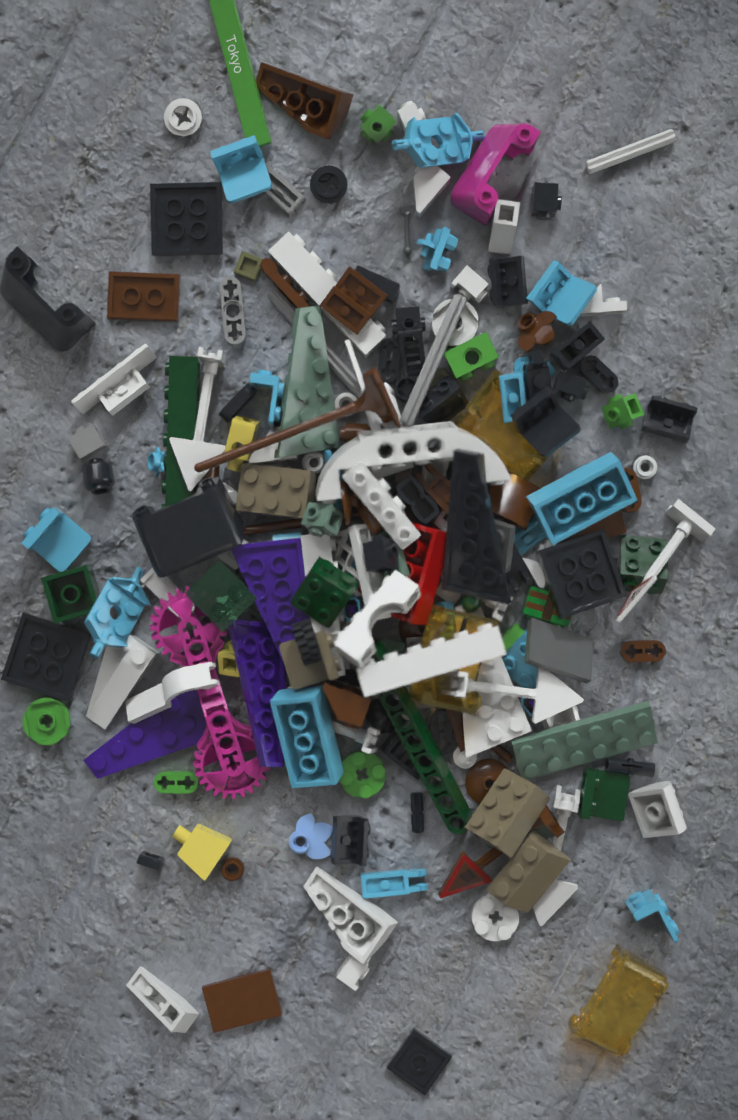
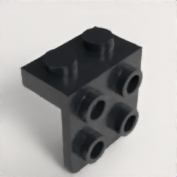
M548 386L510 414L517 432L542 457H548L581 431L579 424L559 406L554 391Z

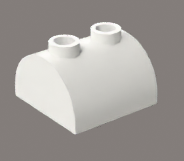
M670 781L649 784L628 793L643 838L678 835L687 829L675 790Z

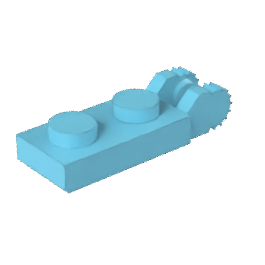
M421 868L361 873L363 898L407 895L410 892L428 890L427 883L409 885L408 880L410 877H423L427 875V871Z

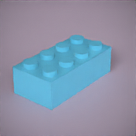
M612 452L526 496L544 535L552 545L637 501L620 460Z
M324 685L298 689L278 690L270 701L291 788L336 785L344 773L326 694L323 690Z

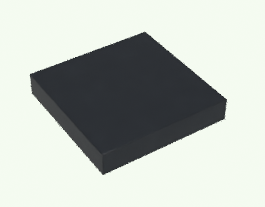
M413 1027L386 1066L388 1070L426 1095L451 1060L452 1054Z

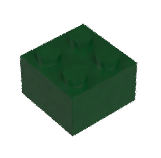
M92 564L41 578L54 624L88 615L100 594Z

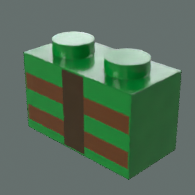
M532 586L528 587L521 613L526 614L525 619H543L549 621V624L562 628V625L569 627L572 616L559 619L549 591Z

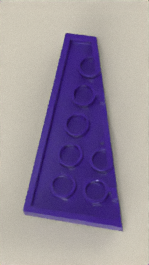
M301 538L240 544L236 548L231 549L281 658L280 644L295 639L291 624L310 618L290 603V600L305 579Z
M229 619L227 624L260 767H284L285 760L270 701L278 690L286 689L285 665L265 622Z
M197 690L183 692L171 700L172 707L135 724H129L83 761L96 778L99 779L196 745L206 727V719ZM217 716L213 719V721L221 722L224 719V717Z

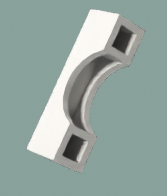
M396 570L391 576H387L383 580L379 591L368 598L365 608L353 616L351 625L346 631L343 630L338 634L335 640L338 654L361 669L376 651L371 639V630L374 623L388 613L400 612L406 614L421 596L419 586Z

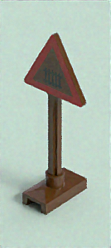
M547 805L528 832L529 834L534 829L537 830L544 825L557 838L565 833ZM492 848L480 859L473 861L465 852H461L438 892L439 897L444 898L492 882V879L483 868L503 853Z

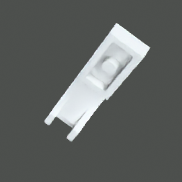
M207 662L174 670L163 678L161 684L125 700L128 722L135 724L172 707L171 700L183 692L197 689L209 690L218 686L219 681L216 679L211 680L210 670L216 668L215 663Z

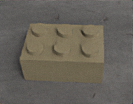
M242 463L236 510L303 519L308 502H314L317 473L309 470Z
M504 768L465 828L481 841L512 858L551 798L537 785Z

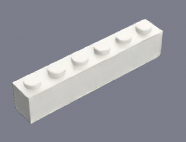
M288 232L268 250L269 255L315 305L319 306L332 287L337 284L336 280L338 278L329 268L325 271L320 265L321 259L313 251L309 253L304 248L306 244L297 234L293 236ZM321 308V311L365 358L386 339L384 334L386 329L378 320L373 322L370 319L360 333L356 335Z
M311 534L301 535L305 577L319 556L324 560L330 561L339 569L338 560L333 561L332 551H337L335 537H330V535H323V537H316ZM343 609L330 628H326L310 618L314 632L324 630L325 634L340 632V622H345ZM336 647L330 648L333 658L338 656L342 668L341 671H338V675L345 676L346 670L350 669L349 661L338 654Z
M491 623L478 626V632L468 634V630L453 634L455 639L445 641L444 637L430 641L431 646L422 648L421 644L407 648L408 653L398 656L397 651L383 655L384 660L376 663L374 658L369 659L361 669L356 668L364 697L506 655L498 626L492 627Z

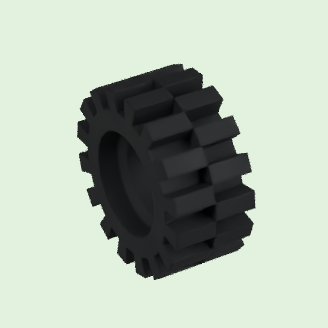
M310 618L291 624L304 666L323 661Z

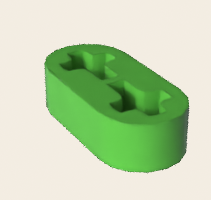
M517 623L513 624L501 637L505 651L525 631Z
M162 771L154 778V787L160 793L189 794L194 792L199 786V777L192 771ZM163 776H167V780L175 781V784H168L166 788H163V784L159 783V780H162ZM187 776H190V780L194 781L195 784L187 788L186 784H179V781H183Z

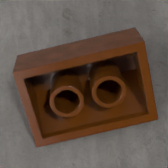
M327 679L323 690L338 720L342 721L341 725L351 729H355L356 726L362 727L371 701V695L364 697L362 690Z

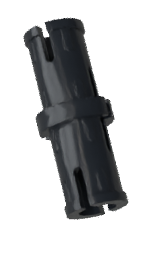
M607 757L605 771L627 774L628 777L638 775L652 778L655 774V763L635 761L634 758L624 760Z

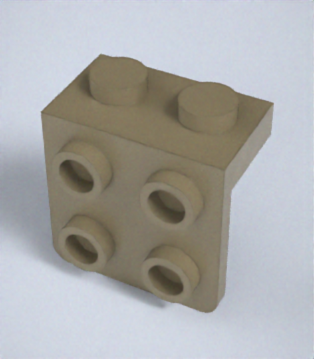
M324 630L314 632L323 661L307 666L303 664L296 639L280 644L279 649L293 689L339 677L338 671H341L342 668L338 656L334 658L332 656L330 648L335 646L330 633L325 634Z

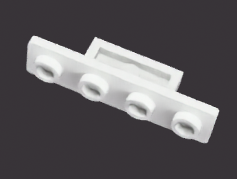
M144 344L104 376L98 378L95 383L80 392L71 400L72 404L82 414H85L101 401L112 416L150 388L139 371L155 360L157 356L147 344Z
M359 461L343 474L344 480L401 549H405L420 537V532L405 514V504L398 496L393 497L389 492L391 487L383 477L378 479L375 474L372 475L362 461Z

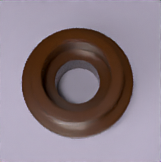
M229 857L221 865V874L228 881H237L244 874V864L236 857ZM235 865L237 871L234 873L230 872L229 866Z

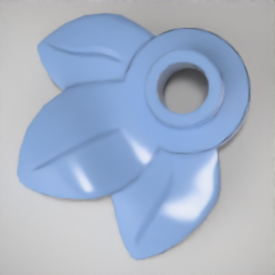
M311 813L302 816L297 821L296 831L289 838L291 850L297 854L306 853L312 859L328 857L331 851L324 842L330 837L333 826L325 822L315 823ZM297 838H304L305 843L298 845L296 843Z

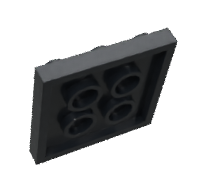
M221 182L150 184L152 256L223 255Z
M604 529L536 551L559 619H564L627 596Z
M23 612L0 680L67 702L70 701L91 634L60 623L54 624L51 620Z

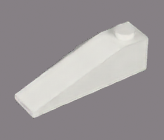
M130 633L125 642L128 644L127 647L116 648L106 646L86 714L87 718L105 730L159 654L157 650L132 633Z
M318 867L314 869L303 886L318 910L323 912L330 928L336 932L342 941L340 943L343 948L362 964H365L383 945L398 923L380 907L363 898V896Z

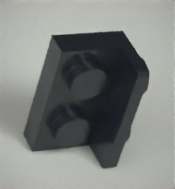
M446 376L427 391L418 413L426 424L448 422L470 403L457 383L450 376Z

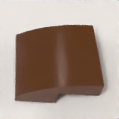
M349 266L319 306L358 335L388 295L353 267Z
M509 473L510 480H504V484L491 485L488 490L493 516L503 519L504 523L516 526L515 528L526 531L534 514L526 496L541 488Z

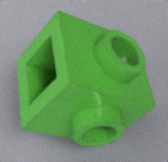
M378 103L373 110L368 108L361 116L360 120L362 123L360 128L363 130L361 134L370 143L373 140L377 143L381 140L385 142L394 132L391 128L396 124L397 120ZM379 122L381 125L378 128H374L373 124Z
M636 393L622 397L621 394L608 399L609 404L601 407L604 419L610 429L619 426L620 430L634 425L632 420L645 415Z

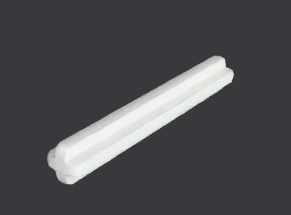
M669 129L590 159L585 163L586 169L589 174L674 143L676 140L674 131Z

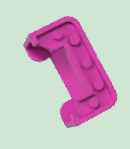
M529 124L494 125L485 136L451 193L452 205L482 225L487 226L498 201L496 190L486 184L503 155L511 160L520 154L530 156L541 131Z

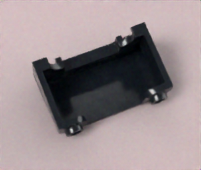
M17 246L6 258L0 284V293L52 347L58 351H68L96 323L74 303H64L54 311L32 289L38 283L34 276V269L38 265Z
M219 476L213 479L206 478L199 483L197 494L157 511L152 506L147 507V505L138 507L132 515L133 522L153 570L159 578L167 577L234 549L244 539V521L236 510Z

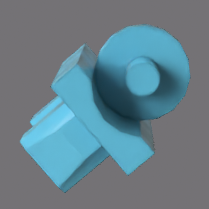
M446 227L442 229L437 228L434 235L427 233L425 240L418 239L417 245L422 248L420 256L425 257L422 269L441 272L448 270L451 262L450 259L442 256L443 250L454 251L458 243V238L450 234L451 229Z

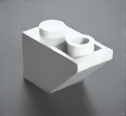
M498 199L493 211L488 252L505 255L512 254L520 202Z

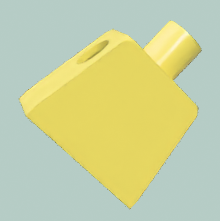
M241 415L234 417L225 452L238 448L237 442L246 445L256 441L261 421ZM252 453L229 461L227 469L241 472V464L244 460L248 461Z
M197 824L192 833L179 825L172 835L174 839L183 844L177 855L204 881L232 841L230 837L201 824Z

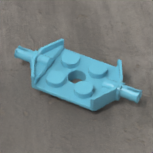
M458 113L453 114L451 117L416 120L413 117L407 122L405 138L393 140L392 146L394 147L392 149L394 151L405 149V152L409 153L419 168L458 164L470 159L473 141H483L485 134L482 135L484 133L483 130L470 131ZM431 138L438 142L439 148L431 144Z
M136 567L131 578L111 577L105 583L84 621L95 643L89 653L93 658L99 659L102 650L106 646L116 648L128 646L125 642L143 608L150 605L140 585V579L145 573V570H142L143 568ZM111 607L117 610L118 616L116 620L110 616Z

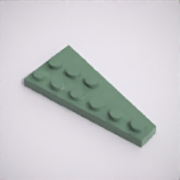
M320 306L295 309L291 335L293 344L292 351L288 356L290 365L288 375L285 377L281 405L282 421L278 432L335 410ZM331 421L280 441L278 443V450H275L274 458L339 448L337 421Z

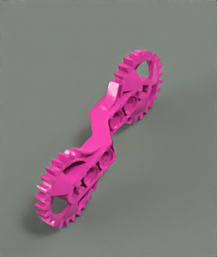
M186 586L185 593H181L179 588H176L175 596L168 592L169 600L167 601L160 598L162 607L154 606V611L158 615L150 616L151 621L155 622L150 624V630L155 631L151 634L152 640H157L155 643L156 648L163 647L161 650L162 655L170 652L169 660L184 667L207 662H214L216 664L218 652L225 644L221 636L228 634L227 630L223 628L227 627L228 624L227 620H224L227 617L226 611H220L223 608L222 603L215 604L217 601L215 595L208 599L209 593L207 590L201 595L198 587L195 588L193 593H190L188 586ZM196 599L194 610L192 611L193 601ZM217 614V620L202 626L199 617ZM187 622L191 623L193 634H189L186 626ZM177 625L178 634L161 636L160 631ZM194 643H199L202 645V647L197 651H193L190 649L191 645H193ZM216 668L210 670L211 680L216 679L219 681ZM220 681L218 686L209 690L197 689L206 719L205 731L197 743V749L200 751L194 752L197 760L193 761L194 767L197 768L195 769V775L200 776L198 778L200 785L205 783L206 791L213 788L214 796L222 792L223 799L226 798L228 793H231L232 799H235L236 793H240L244 797L245 790L253 793L252 786L261 787L259 779H267L263 771H270V767H260L258 757L247 762L244 761L243 752L256 750L251 726L237 721L230 714ZM217 716L224 717V719L221 722L213 721V719ZM224 737L231 738L228 743L220 742ZM232 753L234 763H230L228 754ZM216 761L220 762L222 770L205 773L203 769L205 766Z

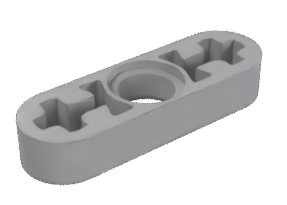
M228 276L220 283L224 336L230 345L240 346L245 342L247 336L242 286L237 278ZM229 282L237 286V289L233 290V295L235 299L239 297V301L229 300L225 302V298L230 299L228 290H224L225 287H228ZM231 305H236L240 308V313L235 318L229 317L226 313L227 308ZM241 321V324H236L238 332L242 333V336H238V340L234 341L233 337H229V334L233 333L232 324L227 326V322L236 323Z

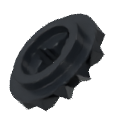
M335 166L320 167L313 173L310 179L311 192L314 198L321 203L333 204L341 200L347 192V178ZM331 176H333L332 183L336 188H330L325 194V186L321 182H328Z

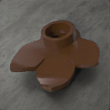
M544 311L538 315L526 313L520 317L518 327L521 334L518 343L522 350L529 352L536 343L538 345H547L553 341L555 333L550 325L557 318L553 312Z

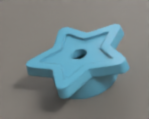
M155 447V452L149 453L147 460L149 471H154V477H158L160 472H164L163 461L165 452L160 451L159 447Z

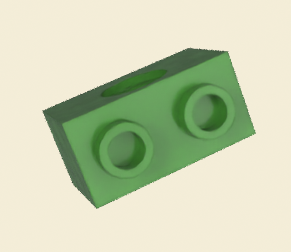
M487 332L444 352L443 358L454 380L461 379L464 382L475 376L474 371L481 368L483 371L494 367L496 365L495 361L498 360L499 356ZM468 353H474L478 357V362L473 365L468 364L465 356Z

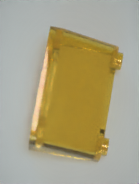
M495 369L456 418L454 424L458 428L477 436L488 445L503 462L508 473L528 481L548 457H542L517 432L513 422L504 423L498 377L504 374Z
M432 605L428 623L424 628L421 647L431 646L430 641L444 637L445 641L455 639L453 634L459 632L463 618H468L465 630H468V634L478 632V626L491 623L492 627L498 626L499 621L443 606ZM482 662L453 671L468 673V678H472L473 681L477 682ZM444 673L413 682L410 685V697L423 704L475 715L476 710L481 706L482 697L478 691L466 692L465 697L441 694L442 689L449 690L450 676L444 675Z
M616 944L611 952L615 956L612 964H607L608 970L586 1006L584 1008L581 1006L579 1010L581 1015L578 1016L573 1013L568 1025L572 1034L619 1057L622 1054L626 1055L628 1053L632 1038L659 995H663L667 990L669 982H667V975L663 971L621 945Z

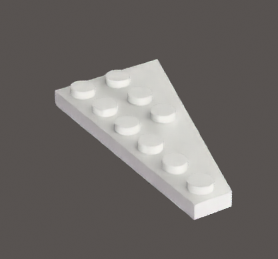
M462 605L455 607L457 633L460 630L465 615ZM481 607L469 615L465 630H468V634L478 632V626L487 624ZM501 656L459 669V672L468 673V678H472L476 682L513 686ZM471 691V693L466 692L465 697H461L466 758L532 731L519 698L516 696Z

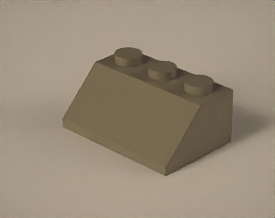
M533 830L486 890L504 905L528 913L571 859L537 831Z

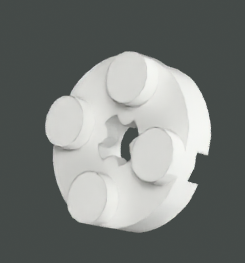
M452 299L440 303L433 313L431 324L435 337ZM466 302L459 318L461 320L459 323L460 327L454 329L447 345L449 347H455L473 339L476 334L478 315L474 307Z
M491 893L477 900L473 906L471 914L476 932L486 940H507L518 927V910L504 905ZM495 911H498L499 916L502 918L493 923L492 919L489 918V914H494Z

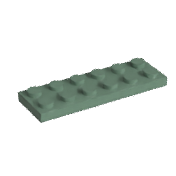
M649 701L511 739L519 776L526 780L658 743Z

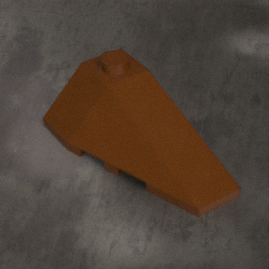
M263 62L260 64L256 78L258 89L283 108L291 118L302 125L301 127L307 132L329 140L347 118L354 95Z

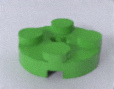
M52 697L40 698L32 702L25 711L22 720L23 729L29 738H32L40 745L55 744L69 733L71 727L70 711L61 700ZM45 715L53 719L49 728H47L46 724L41 723Z
M356 751L348 754L343 759L344 773L339 781L348 794L357 798H369L380 791L385 782V767L378 755ZM366 768V774L369 777L359 780L356 770Z

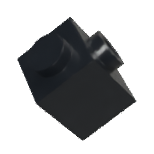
M534 183L532 188L531 216H536L538 220H550L551 217H555L557 210H561L562 196H558L559 184Z
M380 535L372 537V541L363 543L366 572L380 574L399 569V549L394 540L386 539V536Z

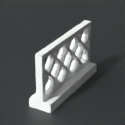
M366 524L350 526L348 529L338 532L337 536L330 535V537H335L338 544L337 551H332L333 561L338 560V563L343 567L342 571L344 573L349 572L354 576L355 580L360 581L362 594L355 589L352 596H363L364 605L366 606L368 598L372 594H376L381 588L383 577L382 573L366 572L363 543L372 541L374 535ZM349 535L352 547L346 544ZM343 549L349 553L346 562L340 557ZM354 558L357 571L351 567ZM391 613L383 615L378 620L390 618ZM348 621L340 622L341 629L350 625L351 621L349 623Z

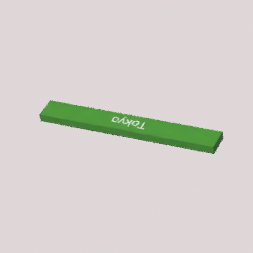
M209 0L245 138L255 135L260 147L272 144L235 0Z

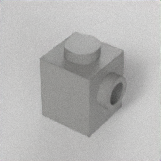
M93 424L87 428L81 426L72 431L73 436L68 438L71 443L68 445L69 450L75 458L79 457L81 460H86L108 447L99 429Z

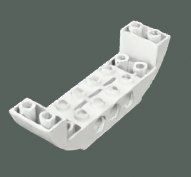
M452 421L402 426L400 428L357 431V436L344 443L327 461L318 478L315 494L317 501H322L323 504L336 503V499H341L338 470L343 469V472H347L359 461H362L368 470L381 469L384 464H391V467L406 466V462L415 461V464H428L430 459L438 458L440 462L453 461V451L456 449L480 453L486 482H490V485L504 484V480H510L511 478L503 462L488 445L477 436L458 428ZM437 439L433 447H427L430 440ZM413 442V446L409 450H403L405 443ZM382 445H389V449L386 452H378Z

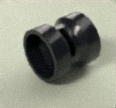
M402 377L398 380L395 386V395L400 401L408 402L416 380L412 377Z

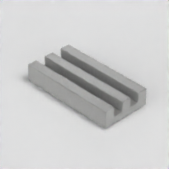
M269 167L267 169L269 175L290 191L297 200H292L272 181V189L286 200L291 207L288 208L270 191L263 192V194L288 216H291L301 202H304L305 197L275 170Z

